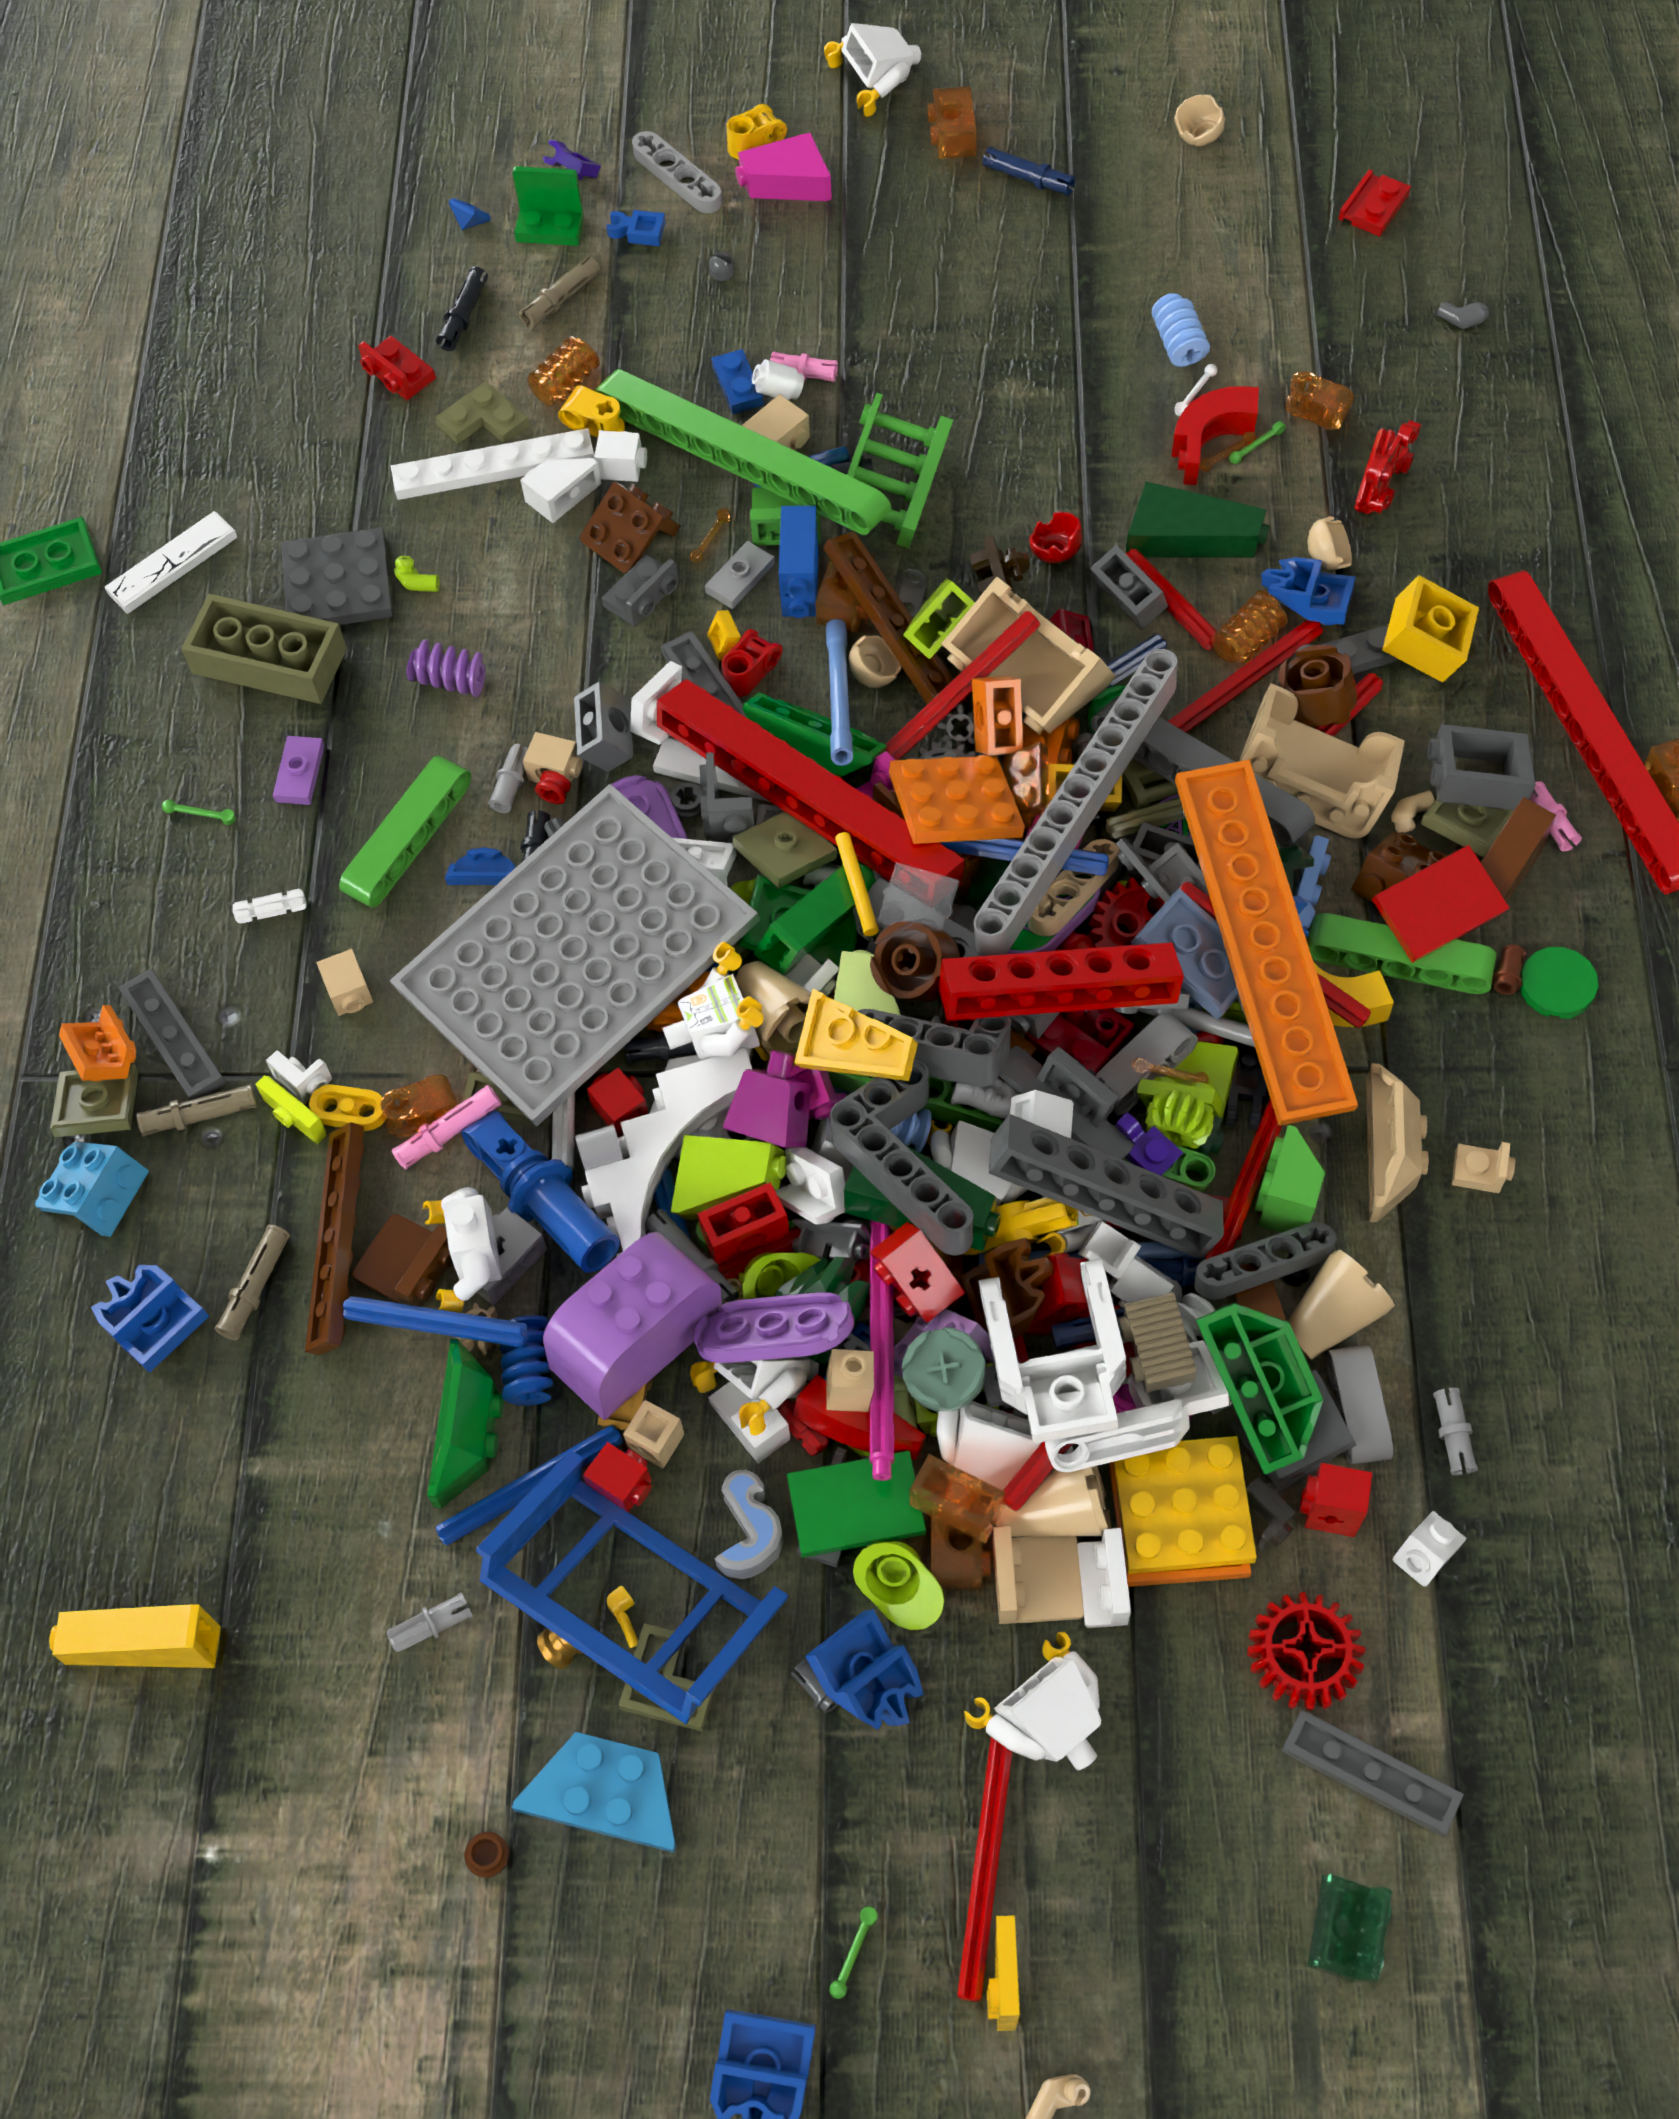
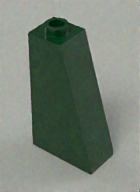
M1145 481L1127 534L1126 552H1129L1131 549H1137L1144 557L1254 558L1258 544L1265 545L1270 528V525L1264 524L1267 509Z
M908 1147L971 1208L973 1212V1242L970 1248L983 1251L988 1237L995 1238L1000 1226L1001 1214L996 1213V1196ZM855 1166L853 1167L843 1189L845 1213L898 1228L906 1222L914 1225Z

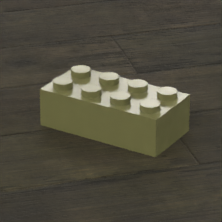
M208 594L181 650L192 674L322 704L347 647L338 623Z

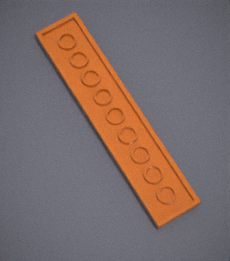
M1250 759L1177 773L1175 778L1177 790L1278 1125L1282 1126L1355 1111L1358 1106L1357 1099Z

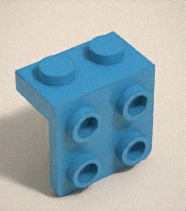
M73 1142L61 1153L58 1166L50 1179L40 1188L35 1206L46 1212L73 1215L101 1236L111 1237L149 1170L117 1146Z

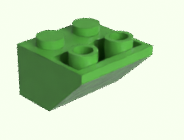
M1287 1126L1284 1139L1280 1137L1275 1138L1255 1207L1256 1211L1262 1212L1258 1226L1280 1233L1311 1222L1325 1176L1324 1170L1295 1126Z

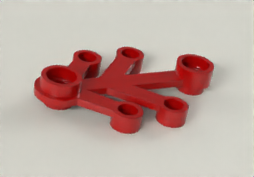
M1409 420L1407 424L1403 423L1388 453L1384 456L1380 454L1374 456L1365 479L1373 483L1372 487H1374L1369 510L1381 514L1384 509L1388 510L1395 495V490L1389 488L1390 479L1393 473L1398 475L1401 472L1408 473L1415 454L1410 453V448L1407 447L1410 443H1415L1422 424Z

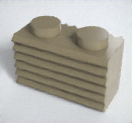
M1174 1292L1124 1304V1317L1118 1318V1324L1123 1342L1131 1341L1135 1357L1129 1358V1363L1135 1383L1142 1381L1145 1393H1150L1195 1381L1196 1366Z

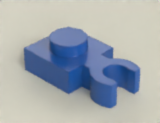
M633 210L632 217H629L619 211L610 212L611 224L606 226L608 237L618 239L627 236L628 243L660 246L666 224L665 213Z

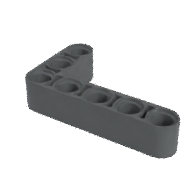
M914 1059L909 1081L875 1077L832 1107L830 1112L832 1143L847 1160L941 1251L950 1255H960L967 1252L973 1242V1212L971 1208L890 1131L922 1109L929 1100L928 1067L922 1061Z

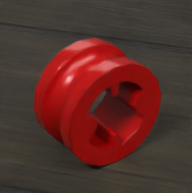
M544 771L540 777L541 782L537 783L535 787L536 794L549 803L563 804L567 798L566 793L572 787L571 782L562 774L554 771Z

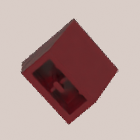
M1111 1008L1060 1012L1039 1039L1028 1033L1025 1034V1038L1031 1041L1032 1045L1037 1048L1032 1058L1042 1066L1045 1064L1049 1054L1057 1047H1060L1079 1063L1085 1065L1086 1070L1091 1069L1096 1072V1075L1119 1053L1134 1024Z

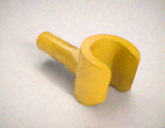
M619 1586L608 1595L607 1606L615 1618H617L628 1645L632 1649L637 1647L638 1639L625 1611L633 1606L635 1602L623 1586Z

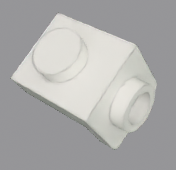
M807 954L786 977L812 992L813 988L828 997L836 988L837 981L835 979L839 967L829 959L821 965L812 956Z
M1432 1511L1407 1538L1393 1557V1561L1418 1583L1426 1587L1467 1538L1458 1532L1451 1523Z

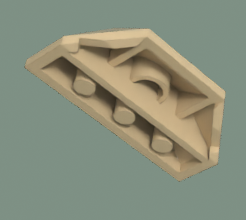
M1372 1063L1366 1078L1369 1222H1378L1416 1189L1421 1175H1426L1428 1172L1429 1156L1428 1151H1422L1421 1139L1426 1138L1427 1116L1420 1113V1100L1401 1080L1381 1064Z

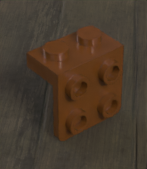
M614 481L582 531L580 540L617 569L627 573L641 559L658 530L674 537L681 525L671 518L674 513L657 501L655 505L647 501L649 494L636 485L632 484L630 488H627Z
M1392 832L1368 854L1351 890L1373 902L1372 898L1375 895L1447 857V855L1439 851H1431L1420 845L1416 838L1410 834Z
M399 1214L391 1215L353 1269L352 1275L354 1279L395 1303L421 1307L432 1295L437 1282L446 1269L453 1264L449 1251L446 1227L438 1224L435 1230L431 1232Z

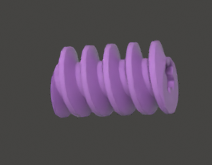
M423 639L419 648H415L409 656L406 675L408 681L411 682L418 680L423 685L431 683L436 688L444 686L448 691L454 692L458 690L459 693L465 695L471 692L473 697H478L481 695L484 687L486 671L482 653L476 652L472 661H470L469 650L463 649L458 658L456 657L455 646H449L446 654H443L442 643L437 642L433 650L430 651L429 640Z

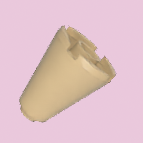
M754 961L743 965L739 969L735 980L743 999L750 996L762 1005L760 1012L763 1013V1023L756 1027L755 1031L764 1051L769 1056L772 1050L790 1054L797 1053L811 992L761 961Z
M1335 1250L1328 1256L1288 1319L1304 1357L1310 1361L1388 1314L1395 1306L1384 1288L1379 1283L1374 1285L1366 1276L1368 1272L1342 1250Z
M1098 1466L1073 1472H1061L1053 1468L1019 1511L1015 1512L1003 1504L999 1496V1504L992 1507L996 1526H1010L1011 1537L1103 1536L1104 1529H1112L1110 1511H1103V1509H1106L1104 1499L1106 1493Z

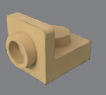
M1502 1142L1498 1150L1458 1144L1455 1150L1452 1185L1500 1193L1505 1180L1511 1181L1514 1174L1515 1157H1509L1510 1143Z

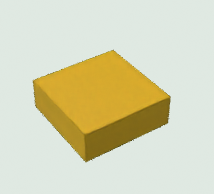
M729 610L717 611L707 633L719 661L723 660L724 656L739 642L741 637Z

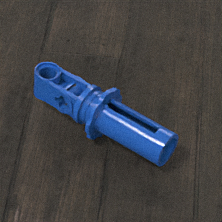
M493 1110L461 1131L463 1140L471 1153L481 1160L500 1181L502 1191L510 1198L508 1210L511 1213L515 1212L526 1222L535 1219L584 1272H595L606 1266L613 1259L619 1249L620 1240L569 1187L573 1173L568 1165H565L559 1159L549 1161L541 1151L532 1150L496 1110Z

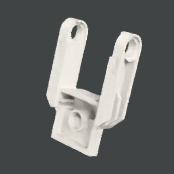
M1102 1259L1080 1263L1084 1291L1098 1350L1085 1349L1029 1359L1025 1363H1018L1006 1304L1005 1300L1002 1299L999 1277L979 1280L982 1305L1001 1398L1004 1402L1028 1415L1033 1443L1118 1429V1418L1113 1395L1126 1380V1356Z
M1204 1341L1189 1343L1197 1371L1195 1381L1145 1393L1143 1382L1135 1383L1131 1373L1123 1384H1129V1390L1137 1409L1117 1413L1118 1429L1045 1441V1449L1051 1465L1061 1472H1073L1176 1447L1190 1428L1189 1415L1229 1406L1228 1391ZM1093 1345V1346H1089V1347H1085V1348H1080V1349H1076V1350H1072V1351H1068V1352L1079 1351V1350H1085V1349L1098 1350V1347H1097V1345ZM1066 1444H1078L1077 1449L1072 1453H1058L1060 1448Z

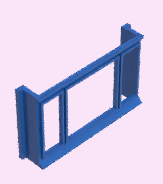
M570 1450L477 1547L476 1552L483 1557L480 1582L681 1722L687 1724L695 1709L701 1706L787 1601L788 1594L774 1586L762 1602L687 1551L587 1486V1484L580 1480L584 1458ZM570 1497H573L601 1516V1518L542 1583L535 1588L505 1566ZM613 1526H616L709 1589L708 1593L647 1664L549 1598L551 1593ZM722 1598L749 1617L689 1690L685 1692L659 1674V1672Z

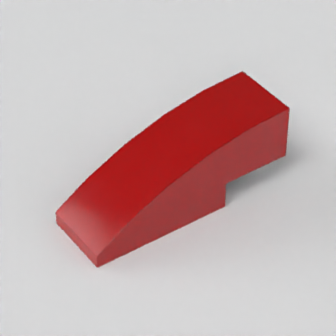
M816 1375L797 1396L793 1416L815 1431L837 1442L870 1452V1405L868 1412L826 1410V1381L819 1375ZM893 1413L894 1453L910 1450L911 1460H916L921 1453L926 1435L896 1413Z

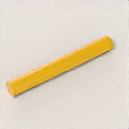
M842 832L836 835L835 840L864 935L873 936L879 932L850 834Z

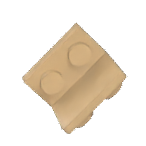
M1010 1526L993 1527L992 1544L999 1624L1082 1619L1084 1608L1077 1537L1037 1536L1011 1538Z

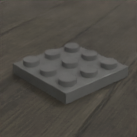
M383 527L281 542L287 612L338 623L339 625L393 617L386 540Z

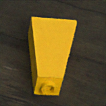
M193 1604L59 1612L58 1623L52 1627L49 1644L51 1651H53L52 1655L65 1665L215 1668L221 1626L200 1605Z

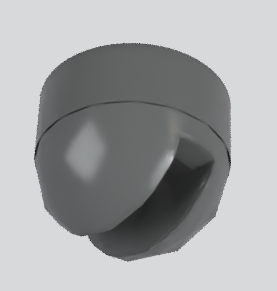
M718 251L710 258L709 273L713 279L725 281L730 279L735 273L734 261L731 255L725 251Z

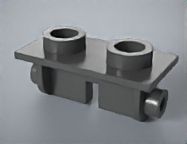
M793 1219V1223L801 1230L800 1236L796 1237L792 1243L794 1253H808L815 1255L819 1259H824L827 1256L829 1247H832L829 1254L831 1260L835 1256L856 1259L855 1263H859L868 1257L871 1234L861 1222L845 1220L844 1223L828 1222L825 1224H813L808 1220Z

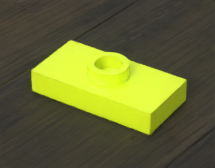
M264 1075L255 1084L263 1100L274 1109L272 1112L274 1116L284 1126L290 1128L294 1125L317 1145L327 1136L319 1116L272 1078Z

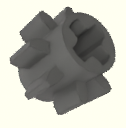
M958 704L957 712L949 713L946 716L945 723H938L936 725L940 729H945L947 733L942 737L941 741L945 743L952 738L955 740L956 748L961 745V741L966 739L971 744H975L973 737H971L974 730L972 722L974 713L971 711L968 715H965L962 704ZM954 718L960 721L965 718L968 722L964 726L967 732L964 735L958 732L954 735L951 734L950 731L954 728L951 721Z

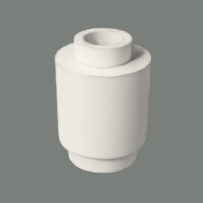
M766 359L761 365L758 364L755 367L752 383L755 384L757 393L774 398L781 394L787 400H797L803 389L804 376L798 373L796 368Z

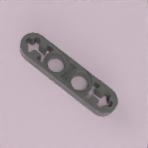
M1313 1222L1200 1262L1196 1269L1194 1280L1196 1292L1207 1299H1222L1325 1262L1328 1256L1334 1252L1336 1233L1326 1224ZM1285 1250L1291 1253L1293 1257L1290 1259H1280L1273 1254V1251ZM1241 1262H1251L1259 1269L1252 1272L1245 1271L1238 1264Z

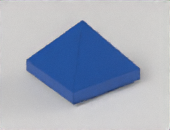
M450 198L449 205L462 230L489 222L491 219L489 213L456 198Z

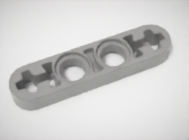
M650 131L640 132L633 137L634 158L699 212L706 214L716 212L721 208L722 196L720 186L666 141ZM663 161L674 162V164L669 167H662L659 165ZM686 177L695 179L687 184L679 182L682 178Z

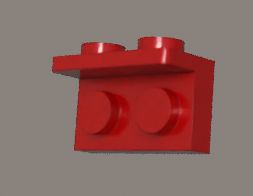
M389 336L375 348H372L364 341L358 345L361 354L360 363L363 369L369 375L377 376L390 392H397L405 400H409L436 379L435 371L431 366L392 336Z

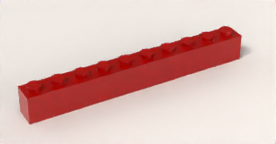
M685 679L657 699V727L705 759L706 753L714 752L715 765L836 846V835L848 832L857 860L925 905L934 909L961 886L965 859L960 857L955 851L946 848L939 842L914 844L906 821L898 814L889 811L875 802L870 796L855 789L841 777L832 774L813 759L806 757L789 746L784 740H780L763 729L758 723L752 722L735 711L730 705H726L715 698L704 688Z

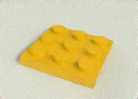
M1238 1436L1180 1441L1176 1447L1113 1462L1128 1574L1256 1562L1257 1556Z

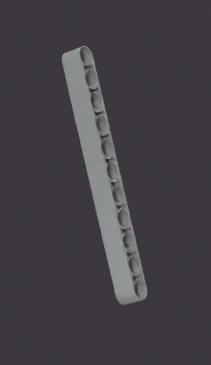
M1156 649L1146 655L974 919L975 948L980 956L1004 955L1010 950L1169 702L1177 687L1178 661L1173 652L1166 649Z

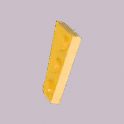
M812 988L794 1063L800 1068L909 1081L918 1042L912 1037L876 1019H871L855 1011L852 1007L842 1002L839 1003Z
M996 1916L995 1978H989L987 2011L988 2019H997V2031H1015L1020 2016L1015 1916Z

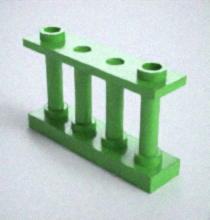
M876 392L873 404H865L859 423L865 426L847 475L865 484L905 497L904 501L910 503L908 511L901 509L898 512L891 509L881 521L895 525L894 529L900 531L896 544L909 548L953 420L940 416L936 428L930 426L929 429L881 413L878 410L883 395ZM873 424L924 442L923 446L929 448L927 456L920 454L918 457L868 439ZM863 452L913 469L914 474L920 475L918 482L910 481V484L859 467Z

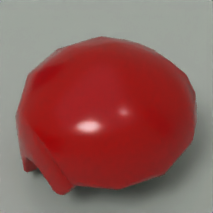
M1058 511L1053 514L1052 520L1049 523L1043 524L1041 521H1038L1033 533L1029 537L1031 552L1041 561L1048 564H1057L1071 559L1081 548L1080 519L1072 513Z

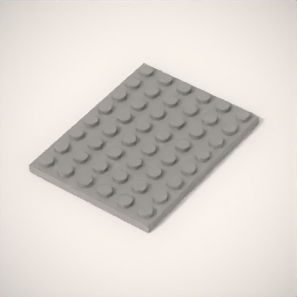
M609 784L396 974L390 982L410 1004L537 1127L716 962L713 959V953L718 944L726 942L733 946L760 921V917L752 907Z

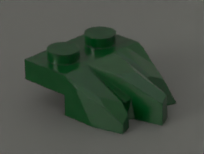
M835 1256L829 1263L825 1257L783 1284L777 1290L775 1296L818 1292L836 1294L841 1297V1301L849 1303L854 1316L855 1327L865 1307L870 1283L858 1280L851 1283L856 1259ZM832 1349L807 1357L814 1362L825 1365Z

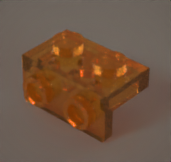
M1040 741L1003 756V773L1024 823L1023 833L1028 832L1029 828H1031V817L1043 813L1049 805L1048 748Z

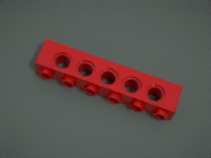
M1171 942L942 959L938 988L947 1021L1175 1004L1179 1000L1184 974Z

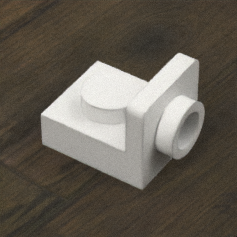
M278 1050L266 1059L273 1077L304 1105L310 1100L312 1093L316 1089L328 1085L332 1080L326 1063L321 1059L316 1060L307 1069L296 1058L291 1057L287 1059Z

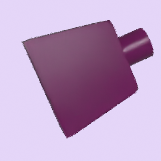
M772 1050L767 1070L746 1069L743 1072L724 1121V1129L782 1147H806L811 1086L808 1082L790 1077L795 1055Z

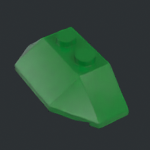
M760 692L743 704L742 710L749 720L758 723L763 729L780 740H784L789 746L806 757L813 759L817 764L839 777L871 764L875 757L886 751L887 745L878 742L866 733L850 727L853 743V760L844 766L836 765L831 760L830 736L832 725L830 718L801 706L770 698L769 695Z
M1237 1303L1230 1304L1196 1319L1208 1351L1228 1391L1229 1398L1264 1475L1303 1459L1323 1403V1397L1290 1323Z
M450 1338L439 1420L427 1490V1497L434 1508H443L488 1472L490 1458H496L498 1451V1433H494L495 1419H501L504 1407V1399L502 1394H499L493 1379L460 1340Z

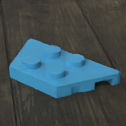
M575 1732L514 1800L512 1809L515 1812L673 1853L676 1850L660 1755L649 1750Z

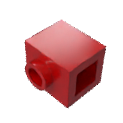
M619 1067L611 1073H604L598 1076L592 1085L587 1088L592 1107L608 1126L614 1125L617 1137L623 1135L620 1122L649 1114L646 1100L643 1097L645 1093L642 1086L634 1076L631 1075L627 1078Z
M609 1442L604 1445L583 1474L587 1486L626 1512H629L634 1504L636 1506L641 1505L652 1487L649 1484L652 1480L646 1467L647 1461L633 1450L628 1449L624 1453Z

